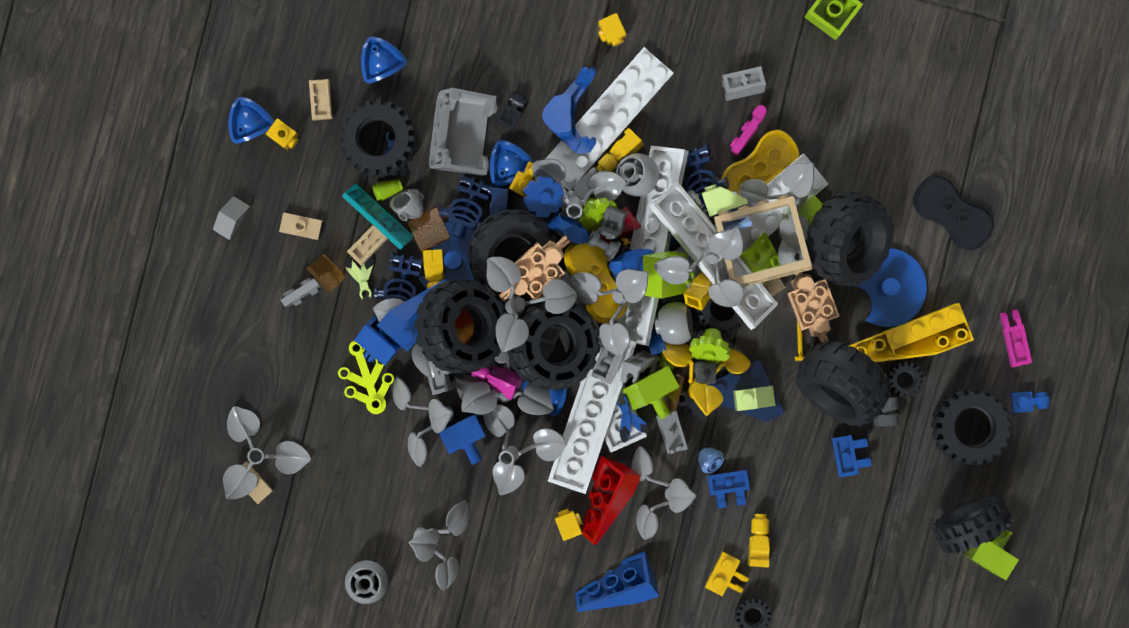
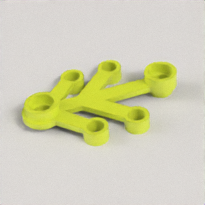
M352 341L349 345V351L352 355L356 356L362 377L352 373L346 367L339 369L338 376L341 379H348L365 387L369 396L358 392L354 386H348L344 393L348 398H355L366 403L369 412L373 414L382 413L386 408L384 396L395 378L391 373L384 374L382 377L383 383L379 391L376 392L374 385L384 365L380 364L376 359V365L370 375L363 356L365 349L360 346V350L355 352L353 347L358 343ZM344 369L348 371L346 377L341 375V371ZM387 375H390L392 377V381L390 383H387L385 381V377ZM349 388H352L354 390V394L352 396L348 395L347 393ZM377 400L379 402L378 408L373 407V401Z

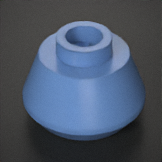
M711 447L702 449L698 454V462L704 473L715 472L724 461L723 453Z

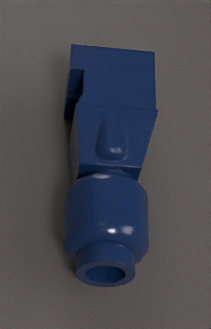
M490 187L489 194L492 195L490 215L502 210H511L513 191Z

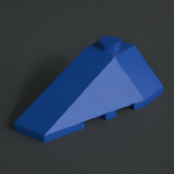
M444 279L393 308L377 326L402 349L408 352L417 342L416 337H418L417 329H414V321L418 318L416 311L419 304L424 302L423 298L429 290L434 289L438 284L447 282V280Z
M642 552L626 558L621 562L622 565L613 571L611 569L607 571V575L599 581L594 580L575 593L577 611L582 612L641 603L658 597L657 581L646 553Z

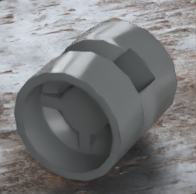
M889 397L878 417L873 420V426L900 425L899 414L896 412V409L899 408L898 397Z

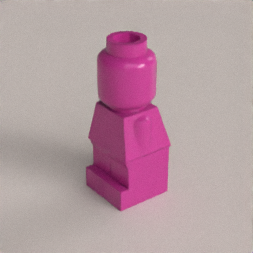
M489 365L479 371L470 372L472 377L482 382L486 381L491 389L506 395L505 398L510 400L513 399L519 390L522 381L518 373L503 367H493L491 369Z

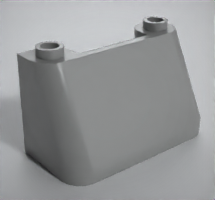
M457 88L445 89L439 92L436 101L429 156V166L431 169L487 175L490 161L487 156L483 155L487 118L492 116L497 110L496 96Z

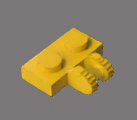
M722 551L704 587L723 596L727 587L742 593L743 588L730 581L733 575L743 582H748L749 578L736 571L740 560Z

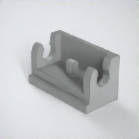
M761 66L722 75V85L725 88L726 101L765 92L766 83Z
M603 346L591 376L611 385L624 355L613 354Z
M642 350L624 360L620 381L626 383L629 378L634 377L633 384H635L639 380L640 373L645 372L649 367H651L650 373H654L660 356L651 355L650 352Z
M676 410L670 411L671 414L661 420L658 415L656 416L667 454L688 449Z

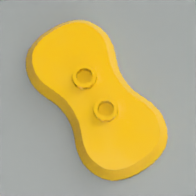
M770 131L760 139L755 150L747 158L730 165L724 171L721 180L727 177L729 180L728 190L736 191L738 195H740V185L747 180L759 179L768 184L799 157L798 147L794 140L784 131Z
M572 243L567 247L564 253V263L571 275L579 272L591 273L601 281L599 291L617 289L616 282L609 272L608 262L604 256L603 249L597 245L591 247L586 243ZM613 294L598 295L595 303L585 304V308L594 318L593 320L599 323H610L611 318L620 306L619 303L613 300ZM628 301L625 302L626 306L622 308L615 320H618L626 313Z

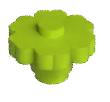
M590 197L586 204L583 205V216L580 217L579 221L587 231L590 230L591 233L597 231L602 226L606 208L608 206L617 208V205L606 197L602 199Z
M713 328L706 329L700 339L694 338L689 348L693 357H696L698 360H705L708 363L727 361L731 349L728 348L729 344L722 340L721 332Z

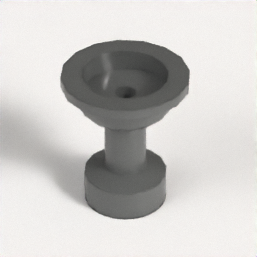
M593 231L586 244L591 247L597 245L603 249L606 261L609 262L618 252L621 242L611 241L608 244L600 239V233Z

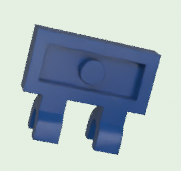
M852 435L831 438L839 478L859 474L858 468L872 466L869 457L856 460L854 451L855 448L867 447V438L852 440Z
M747 470L707 476L710 496L716 495L718 509L726 508L724 493L735 492L737 505H746L744 491L750 490Z

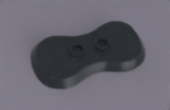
M938 175L930 176L919 185L914 193L913 206L916 212L923 218L943 226L958 247L965 250H975L981 247L990 237L994 228V222L989 212L980 206L964 200L949 179Z

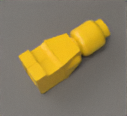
M630 128L624 132L625 136L614 144L610 150L611 154H605L598 161L596 169L599 172H613L617 168L618 162L630 154L637 153L644 146L642 140Z
M442 249L423 251L425 279L429 281L427 289L445 278Z
M703 271L695 277L693 284L684 292L685 304L702 311L711 298L709 296V287L713 284Z
M755 514V518L751 522V532L754 535L750 537L748 565L769 567L770 539L766 536L769 533V519H767V514Z

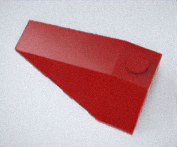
M600 456L593 472L592 480H595L593 492L590 491L589 493L591 503L589 510L586 511L582 535L594 545L598 544L630 500L641 479V476L630 467L605 456Z

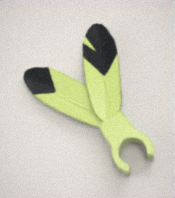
M373 255L362 265L361 270L352 260H344L345 268L360 285V297L362 300V293L364 291H368L369 297H372L367 281L374 264Z

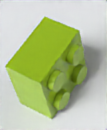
M816 0L804 17L836 40L863 4L858 0Z

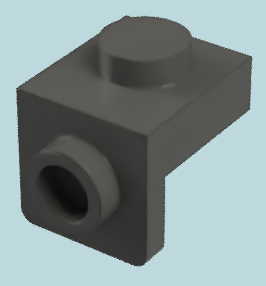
M608 206L602 226L598 228L597 232L606 239L612 240L622 234L627 212Z
M696 361L693 364V375H696V383L714 384L716 382V364Z

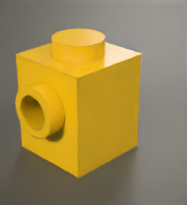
M617 13L598 21L600 28L598 34L602 42L606 41L607 46L612 44L613 47L624 42L623 39L626 38V32Z
M278 118L266 132L267 136L287 151L289 148H294L299 140L297 138L299 134Z
M568 508L557 512L558 516L555 517V521L563 541L582 534L579 525L583 523L579 513L575 514L573 510L569 511Z

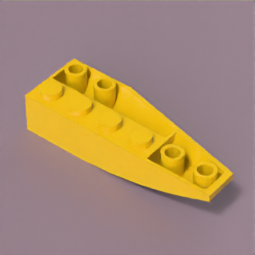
M954 303L849 346L866 354L872 361L881 362L937 355L974 339L960 303Z

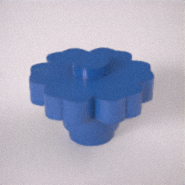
M539 176L536 182L529 181L524 188V193L527 195L523 198L526 209L534 212L537 217H548L551 212L557 213L563 204L560 199L564 194L561 185L553 182V179L550 177Z

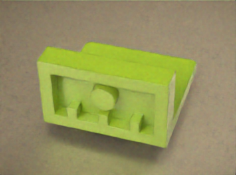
M766 232L761 233L746 250H742L739 256L752 273L781 266L778 261V254Z

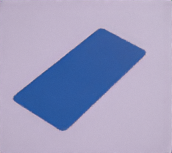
M655 326L652 329L649 343L651 355L667 350L661 334H657Z

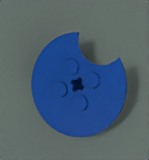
M447 222L432 228L424 235L421 240L426 241L432 250H443L444 279L447 281L459 279L474 280L468 264V246L474 232L473 230L466 228L463 238L460 239L451 235L455 224ZM424 274L423 276L418 278L422 285L427 289V283H429V281L425 279Z
M890 248L889 255L882 263L880 270L874 273L872 278L866 282L862 281L860 285H855V287L865 290L871 300V312L866 321L882 327L898 326L912 319L921 309L927 291L926 278L918 262L909 254Z

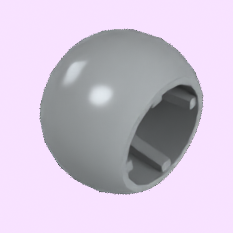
M640 153L624 157L616 169V174L626 181L622 191L631 196L640 197L650 193L657 185L659 179L656 163L647 155Z
M670 302L659 309L658 317H655V328L657 334H661L663 341L672 345H680L688 342L693 337L692 314L690 307L685 303Z
M364 560L355 563L350 567L345 576V589L348 595L358 603H374L383 597L388 588L386 571L374 561ZM367 569L372 571L371 574L364 573L360 575V570ZM375 574L377 575V577H378V579H379V587H374V586H375V578H374V575H375ZM361 579H368L370 587L363 588L360 584Z

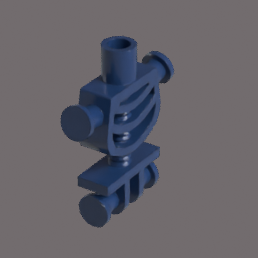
M705 144L701 148L695 147V152H692L690 149L687 150V161L689 163L685 166V171L692 168L695 169V172L685 180L686 192L688 193L690 190H693L695 194L699 195L698 198L699 200L701 199V203L704 205L703 210H707L702 196V192H705L704 188L708 187L707 182H712L717 187L729 188L727 177L719 180L715 172L702 170L701 165L714 161L713 157L710 156L703 158L705 154L711 155L709 144ZM704 174H709L712 179L705 178Z
M466 174L462 175L457 191L468 195V198L455 199L451 203L450 209L443 208V205H441L439 210V217L441 215L449 216L448 221L455 224L451 235L460 239L463 238L466 228L474 231L483 222L481 220L482 209L474 201L477 198L488 202L490 187L493 188V184H485L483 180L477 183L475 182V177L471 179L466 177ZM465 184V185H468L469 187H468V188H465V187L460 186V185ZM473 186L478 187L477 191L472 190ZM481 191H484V192H487L488 194L485 195V194H482V193H480V192H481ZM472 207L478 211V215L471 210ZM468 216H472L475 219V222Z
M392 252L390 264L394 262L399 263V267L389 266L388 270L401 272L400 278L387 281L384 290L375 288V299L381 297L387 300L395 297L396 299L408 301L410 298L404 296L405 293L411 298L418 295V287L407 279L409 274L422 276V272L414 271L413 266L422 270L424 259H415L414 256L406 259V254L400 256ZM405 263H408L407 269H404ZM394 282H399L398 287L390 288ZM406 284L412 287V291L406 288ZM397 290V294L390 295L391 291Z

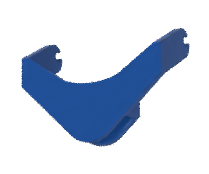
M588 67L582 68L571 86L563 95L554 96L546 105L542 114L543 121L548 128L576 154L591 153L596 144L595 137H592V139H588V136L582 138L575 126V109L596 74V69L593 67L588 70Z

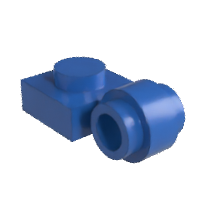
M1032 391L1010 393L1012 413L1034 411L1033 404L1037 405V409L1049 408L1051 400L1048 392L1035 393L1036 397L1034 398L1032 397Z

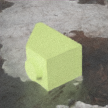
M716 184L705 187V192H702L709 216L748 204L746 198L722 186L717 187Z
M773 386L733 390L736 411L775 406Z

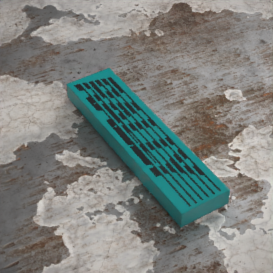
M357 184L353 185L343 194L342 197L400 250L413 239L414 236Z

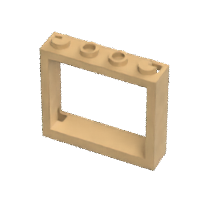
M783 195L772 202L764 200L758 202L757 206H742L738 208V211L731 213L730 211H723L714 217L717 231L720 232L724 231L722 223L790 206L803 260L736 277L732 260L725 259L729 278L738 281L742 287L812 270L793 196Z

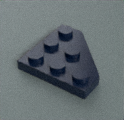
M760 360L752 362L750 367L743 373H729L716 379L714 384H708V386H713L721 392L723 396L721 405L735 410L733 390L772 386ZM775 392V406L738 411L766 422L785 414Z

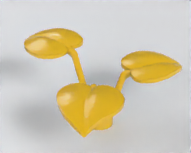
M665 342L667 350H663V355L671 364L678 367H685L689 364L688 382L690 386L687 394L696 402L706 416L722 404L723 396L721 392L713 386H708L707 383H696V378H693V361L691 360L694 357L689 350L690 346L685 343L672 345ZM730 348V357L727 361H721L722 363L716 368V374L724 366L730 373H743L750 367L751 362L744 354Z

